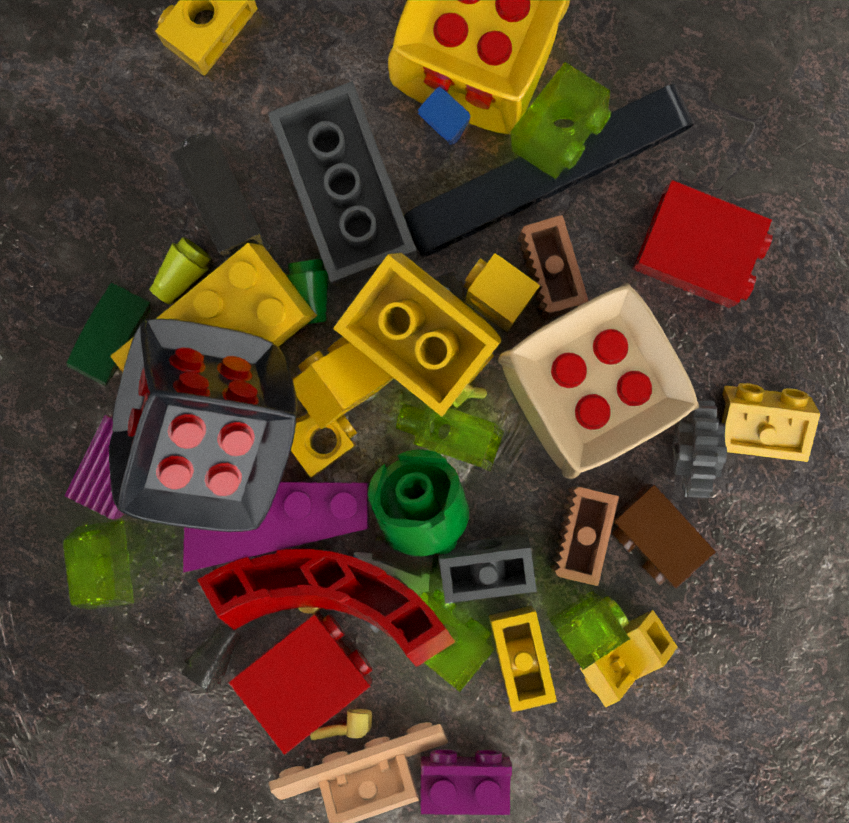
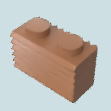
M563 215L524 226L517 241L522 243L520 250L525 252L522 258L527 260L525 266L530 269L527 275L533 277L532 280L540 285L536 291L537 296L535 300L540 302L538 309L542 310L540 317L548 319L565 314L588 302L587 293Z
M572 486L568 489L571 495L566 498L569 504L564 506L567 512L562 515L565 521L560 523L563 529L558 532L561 538L556 541L559 547L554 549L557 555L552 558L555 564L550 566V568L558 577L598 586L619 496Z

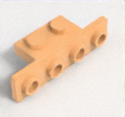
M430 722L420 723L410 727L407 730V735L390 740L389 737L373 739L364 745L365 749L349 755L345 751L329 754L322 759V764L305 769L304 766L288 768L279 774L280 778L269 782L270 792L279 800H283L320 787L329 823H355L419 801L407 757L448 743L441 724L433 726Z

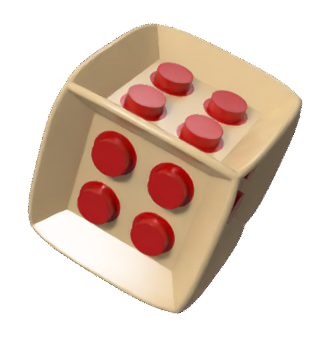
M624 283L618 288L603 293L564 314L526 337L512 350L503 351L498 357V362L503 367L508 384L534 432L549 456L562 470V475L568 479L576 478L581 472L596 468L628 452L673 426L699 407L694 388L680 359L648 305L629 283Z

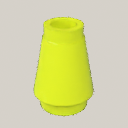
M182 237L177 244H171L149 290L157 298L171 305L175 299L208 271L206 265L211 260L210 255L191 240Z

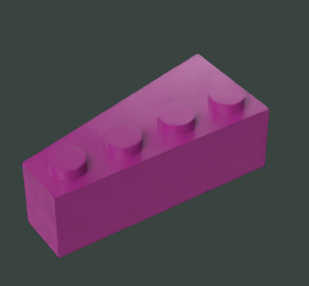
M280 481L272 506L265 520L256 530L222 532L184 527L183 573L365 530L369 527L368 491L370 482Z

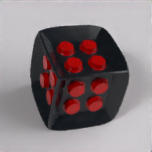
M175 319L143 320L134 335L128 352L113 413V432L109 444V470L112 497L117 509L136 519L178 527L222 532H244L258 529L265 520L276 496L289 458L296 427L297 395L291 372L282 350L276 344L262 337L232 329Z

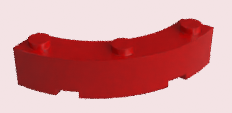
M314 549L277 550V554L264 555L253 559L248 557L238 559L197 579L217 617L234 630L254 619L281 610L295 608L336 610L363 619L382 630L400 646L415 667H418L455 642L434 611L416 592L388 575L381 568L358 558L336 552Z

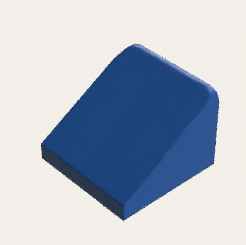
M441 87L436 88L418 109V115L450 145H455L459 141L471 117L470 113Z

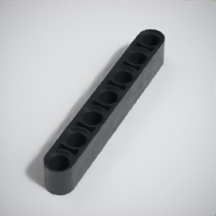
M671 84L422 203L403 216L421 257H426L692 128L695 122L676 84Z

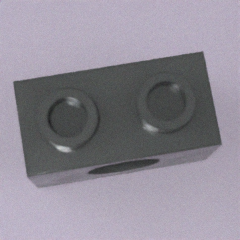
M528 533L457 542L456 547L451 552L443 555L439 554L445 604L537 592Z

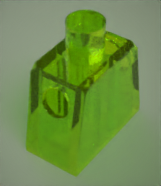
M404 404L396 422L397 430L416 436L414 445L491 472L505 432L504 429L494 422L449 408L444 416L441 417L428 405L425 410ZM445 424L450 425L448 436L444 439L439 438L440 428Z
M124 520L78 526L63 541L71 605L91 610L133 604L134 597Z

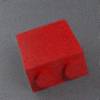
M671 180L662 192L632 270L731 308L739 304L741 299L746 301L754 288L757 277L751 273L757 258L762 260L771 245L773 235L767 232L772 219Z
M316 611L228 682L284 755L371 687L372 678L369 676V673L373 671V668L358 649L351 653L341 640L345 632L331 614L323 617L319 611Z

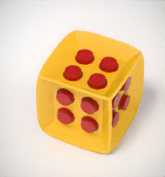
M407 0L396 29L393 47L388 56L390 82L404 94L422 104L436 88L441 87L470 113L469 124L492 132L513 135L535 92L552 50L558 24L566 14L570 0Z

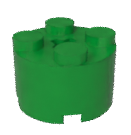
M424 449L409 450L397 455L399 460L387 468L384 463L371 479L368 497L374 515L389 546L394 550L412 556L443 555L451 552L456 547L457 540L465 531L469 520V505L455 468L440 453Z

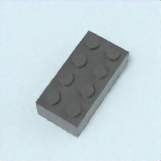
M353 81L268 112L334 289L372 276L388 254L403 253L411 261L417 259L414 242Z

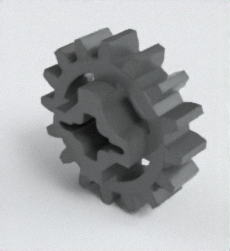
M697 400L699 407L686 416V421L677 422V430L675 436H673L672 448L674 454L673 472L683 477L682 490H684L685 497L710 498V492H713V479L721 477L723 464L726 463V426L724 423H719V419H716L717 406H714V401Z

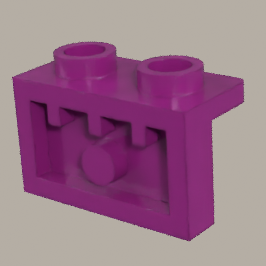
M448 749L430 751V756H421V814L510 815V783L512 776L510 757H502V752L497 750H478L475 752V757L457 756V751Z

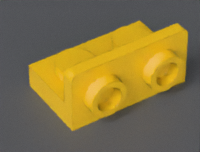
M740 383L737 387L724 386L722 395L726 405L722 423L726 426L725 442L727 452L808 462L820 417V412L811 396L804 391L792 388L783 389L782 392L768 391L751 383Z

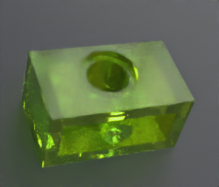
M564 62L511 130L512 151L556 179L565 167L570 170L578 162L585 148L582 144L591 133L596 135L600 133L611 116V111L608 109L610 90ZM559 119H569L575 124L568 128H560L553 123Z
M423 588L418 596L434 611L442 624L451 625L457 631V638L453 644L424 663L456 690L461 692L494 651L493 644L488 641L492 633L473 617L466 623L453 612L457 604L455 602L445 604L444 593L439 589H436L431 594Z
M594 591L589 592L548 619L582 670L630 640L623 627L629 624V621L615 600L612 601L608 595L602 598Z

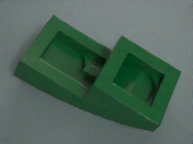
M111 282L79 335L66 362L67 367L106 387L118 369V366L110 356L133 338L138 327L151 310L150 302Z

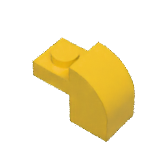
M651 610L622 625L592 646L583 655L586 662L581 666L580 670L584 674L590 690L597 694L606 708L620 701L635 680L664 667L678 647L654 610Z

